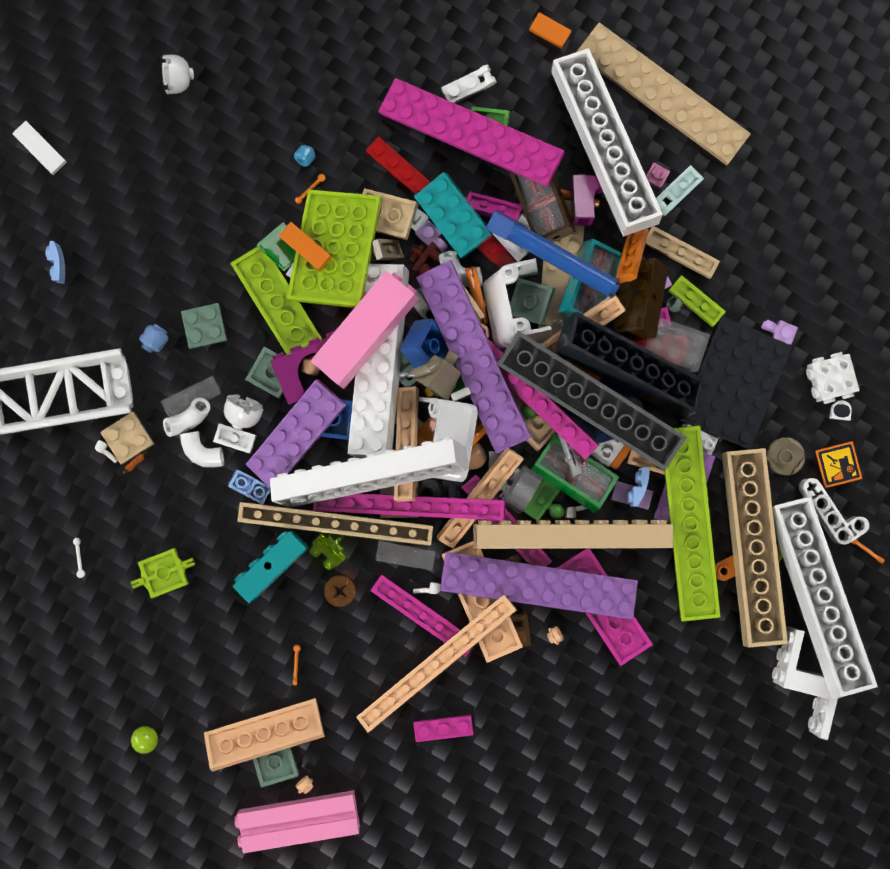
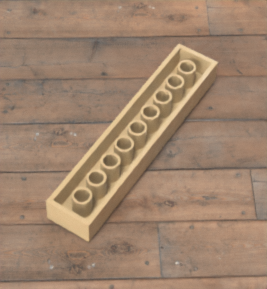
M766 448L722 453L743 646L759 647L788 644Z
M478 520V524H473L474 548L476 549L673 548V524H667V520H651V524H648V520H632V524H628V520H613V524H609V520H593V524H589V520H574V524H570V520H555V524H551L550 520H536V524H531V521L517 520V524H511L509 520H498V524H492L490 520Z

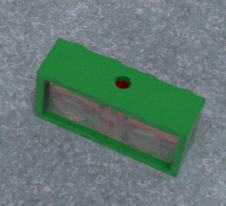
M554 434L530 471L595 513L601 508L619 476L592 458L588 457L585 460L580 455L579 461L585 475L573 479L570 467L565 462L566 456L559 436Z

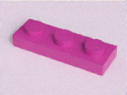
M469 192L467 200L476 212L482 216L491 218L494 211H501L519 222L523 213V208L519 204L474 192Z
M471 715L413 722L416 742L473 735Z

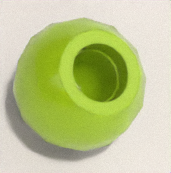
M148 726L137 728L131 737L132 747L136 752L142 754L152 752L158 744L157 733Z

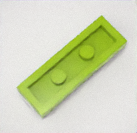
M682 275L668 290L672 295L678 296L683 304L711 327L726 312Z

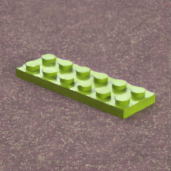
M256 247L230 263L286 354L291 352V348L300 344L302 347L309 345L308 341L319 337L320 340L322 339L300 302L287 299L289 288L287 281L277 265L260 248Z

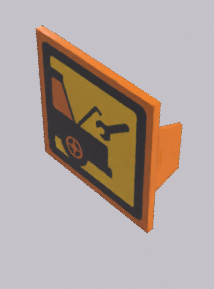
M853 441L815 451L825 488L862 479Z

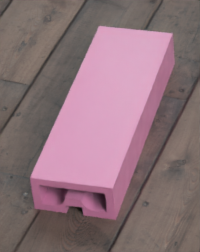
M387 271L384 272L311 359L314 365L343 389L419 300L415 295L417 291L409 284L407 286L401 283L403 279L394 272L392 275Z
M354 790L240 809L237 816H235V826L239 828L241 833L238 836L239 848L242 847L243 853L355 835L360 832Z

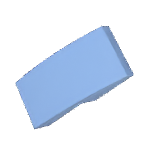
M50 241L49 246L46 248V257L48 261L54 263V266H51L50 269L51 280L64 284L65 262L60 245Z
M642 467L636 472L635 483L638 484V487H631L627 493V502L630 503V507H637L641 502L647 488L650 468Z
M238 469L235 470L228 484V487L261 504H264L271 490L265 483Z

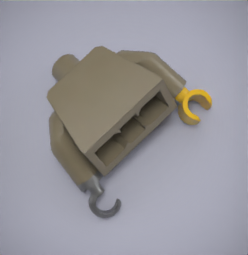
M450 350L444 359L435 355L425 365L411 369L409 373H400L399 379L404 381L405 378L403 376L412 377L426 387L425 393L428 398L438 399L440 396L448 400L461 375V372L454 367L459 356Z

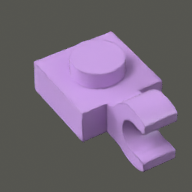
M429 220L415 233L428 248L434 244L442 253L448 248L447 244L439 238L442 235L440 230Z
M767 320L763 322L761 328L773 333V338L791 345L798 327L781 320L777 324Z

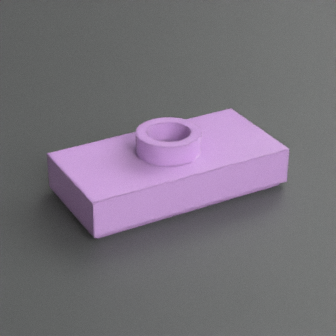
M617 481L610 500L630 505L627 502V493L631 487L636 486ZM646 489L637 507L648 510L653 491Z

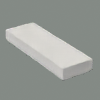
M27 121L12 133L52 175L67 163Z

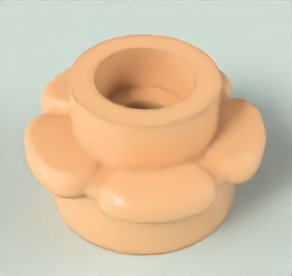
M557 626L554 628L549 627V632L547 633L549 641L559 645V642L564 640L560 629Z
M308 776L303 777L295 786L299 790L298 793H308L313 788V779H310Z

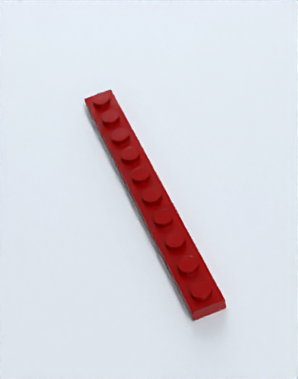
M379 136L366 149V153L414 195L431 183ZM493 236L476 248L499 269L505 265L517 263L516 259Z

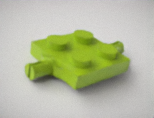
M176 548L142 560L138 562L141 578L131 581V585L138 583L133 585L132 588L135 589L144 585L148 589L150 597L154 598L188 585L185 569L195 566V562H192L194 559L191 558L182 562Z

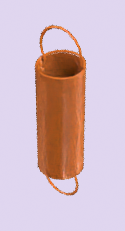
M141 453L138 454L125 466V469L131 472L145 458Z

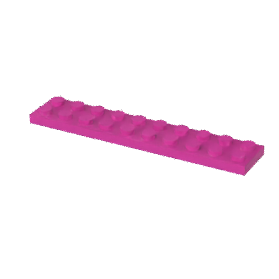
M397 78L393 81L378 111L383 116L545 187H548L565 154L562 149Z

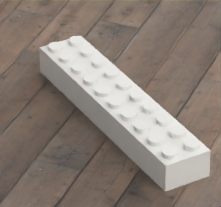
M589 48L553 60L552 75L622 235L626 236L658 225L663 216L662 211Z
M370 264L364 296L385 271L391 275L393 272L403 279L401 283L407 286L409 270L404 265ZM405 317L355 375L348 454L353 457L366 458L368 454L380 455L384 454V451L392 450L402 354L399 349L403 343Z
M451 437L440 439V442H423L421 446H405L403 450L399 451L386 450L384 454H368L366 458L362 459L350 458L348 462L344 463L331 462L330 466L318 465L313 466L311 470L307 471L299 469L295 470L293 474L281 473L277 474L275 478H270L272 502L291 508L468 471L467 450L465 446Z
M811 497L772 507L775 535L831 698L836 699L878 687Z

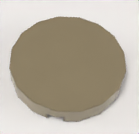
M792 438L777 439L769 445L766 451L768 466L779 475L795 474L802 468L805 462L802 445Z

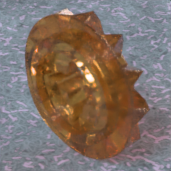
M335 576L325 586V597L334 606H346L355 596V586L351 579L345 576ZM334 585L339 588L346 585L343 592L347 597L340 594L335 598L337 590Z

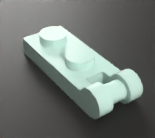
M691 165L656 198L664 216L704 179ZM665 197L671 201L669 205L663 201Z

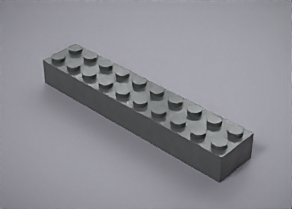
M518 330L496 363L504 370L663 470L667 469L687 438Z

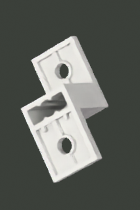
M786 626L788 644H782L781 649L779 648L777 652L778 664L777 668L773 669V682L783 688L817 696L813 701L814 712L813 716L809 718L808 728H810L809 731L814 735L828 740L838 698H831L824 675L796 668L805 631Z

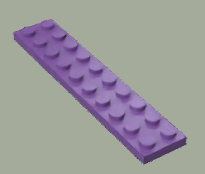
M452 260L416 277L448 349L459 356L455 364L461 372L465 386L470 389V397L473 404L477 407L478 415L496 454L532 438L503 371L496 364L498 362Z
M446 552L440 591L497 600L506 595L511 602L632 620L638 581Z

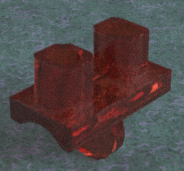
M433 241L423 254L421 252L425 247L422 244L417 249L414 247L410 248V251L413 253L410 260L415 262L419 258L412 267V272L415 275L418 273L422 275L432 269L426 264L429 258L435 263L439 262L441 252L436 248L437 244Z

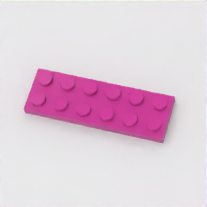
M590 548L584 549L557 567V569L607 576ZM586 613L620 666L653 645L634 616L631 620Z

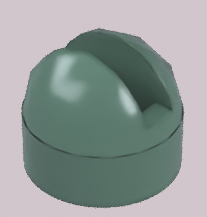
M676 295L671 296L666 302V307L672 312L680 311V307L683 306L681 299Z

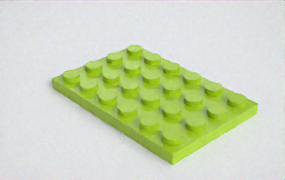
M308 190L300 230L333 258L319 272L296 252L287 293L289 301L355 308L364 297L373 250L372 241L375 239L382 203L381 196Z

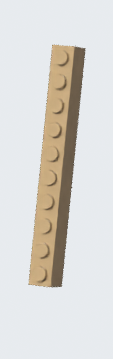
M240 502L237 521L431 545L433 525Z

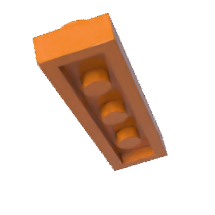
M648 228L627 235L615 277L619 280V284L626 281L630 282L637 278L649 233Z

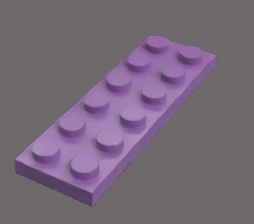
M316 379L246 465L271 489L270 478H275L277 474L281 473L289 474L345 408L346 404L319 379Z

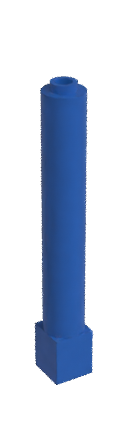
M494 211L486 227L490 232L504 240L513 242L607 297L611 294L615 295L620 287L617 284L618 279L524 227L517 220L501 211Z

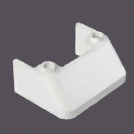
M536 258L505 265L483 283V292L494 344L502 351H505L517 330L537 343H542L552 336L551 326L531 330L527 319H513L506 285L516 282L518 278L538 274Z
M419 397V401L430 403L428 407L431 417L437 418L433 443L440 442L442 438L451 437L466 447L469 465L478 415L477 407L468 403ZM468 471L435 478L463 482L467 477Z

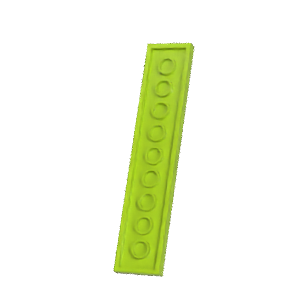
M700 425L673 428L687 437L665 470L670 524H673V553L681 621L720 618Z

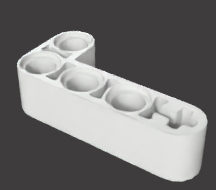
M803 479L799 483L800 493L804 498L811 497L819 522L834 543L849 544L868 531L869 522L864 517L853 516L844 520L817 479ZM809 484H812L811 490H807ZM819 498H821L824 502L822 508H819L817 506V500ZM830 514L834 516L832 524L828 523V516ZM857 520L861 523L859 530H856L854 527ZM840 531L845 533L842 541L838 537Z

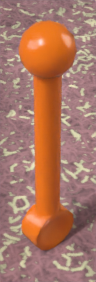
M320 174L317 181L300 197L295 198V202L297 204L302 203V199L308 194V190H313L320 182L325 181V175Z
M858 539L851 542L865 550L878 562L884 563L885 560L861 544Z
M299 645L293 647L295 651L293 685H297L298 656L301 650Z

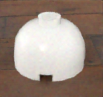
M164 55L163 59H166V63H162L164 85L168 84L169 90H165L166 93L177 94L185 91L190 84V80L194 78L193 69L189 68L187 61L178 55Z
M229 395L224 405V415L228 422L232 424V427L242 430L243 428L256 425L263 412L262 404L246 397V400L239 399L240 395Z

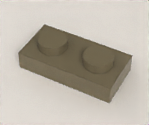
M376 239L372 241L373 252L377 260H400L404 258L399 240Z

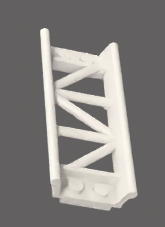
M121 348L0 368V381L25 377L31 411L30 415L0 389V435L131 413V408H133L129 369ZM101 365L104 390L79 368ZM57 372L40 410H38L34 376ZM72 373L106 401L107 407L79 412L76 404ZM64 377L70 413L45 417ZM1 400L25 421L5 424Z

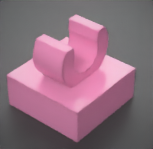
M653 163L646 177H649V184L661 189L670 171Z

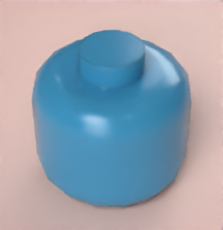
M301 145L294 153L295 160L304 167L309 166L315 159L314 149L311 146Z

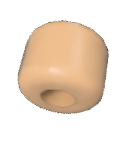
M313 356L304 358L300 371L306 375L318 376L320 369L311 362Z

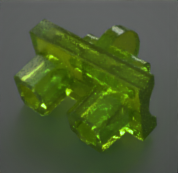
M321 534L312 542L313 546L310 549V553L314 557H318L323 553L327 557L323 565L328 570L335 566L338 567L347 558L341 553L343 548L339 545L342 540L340 537L334 540L331 536L326 538Z

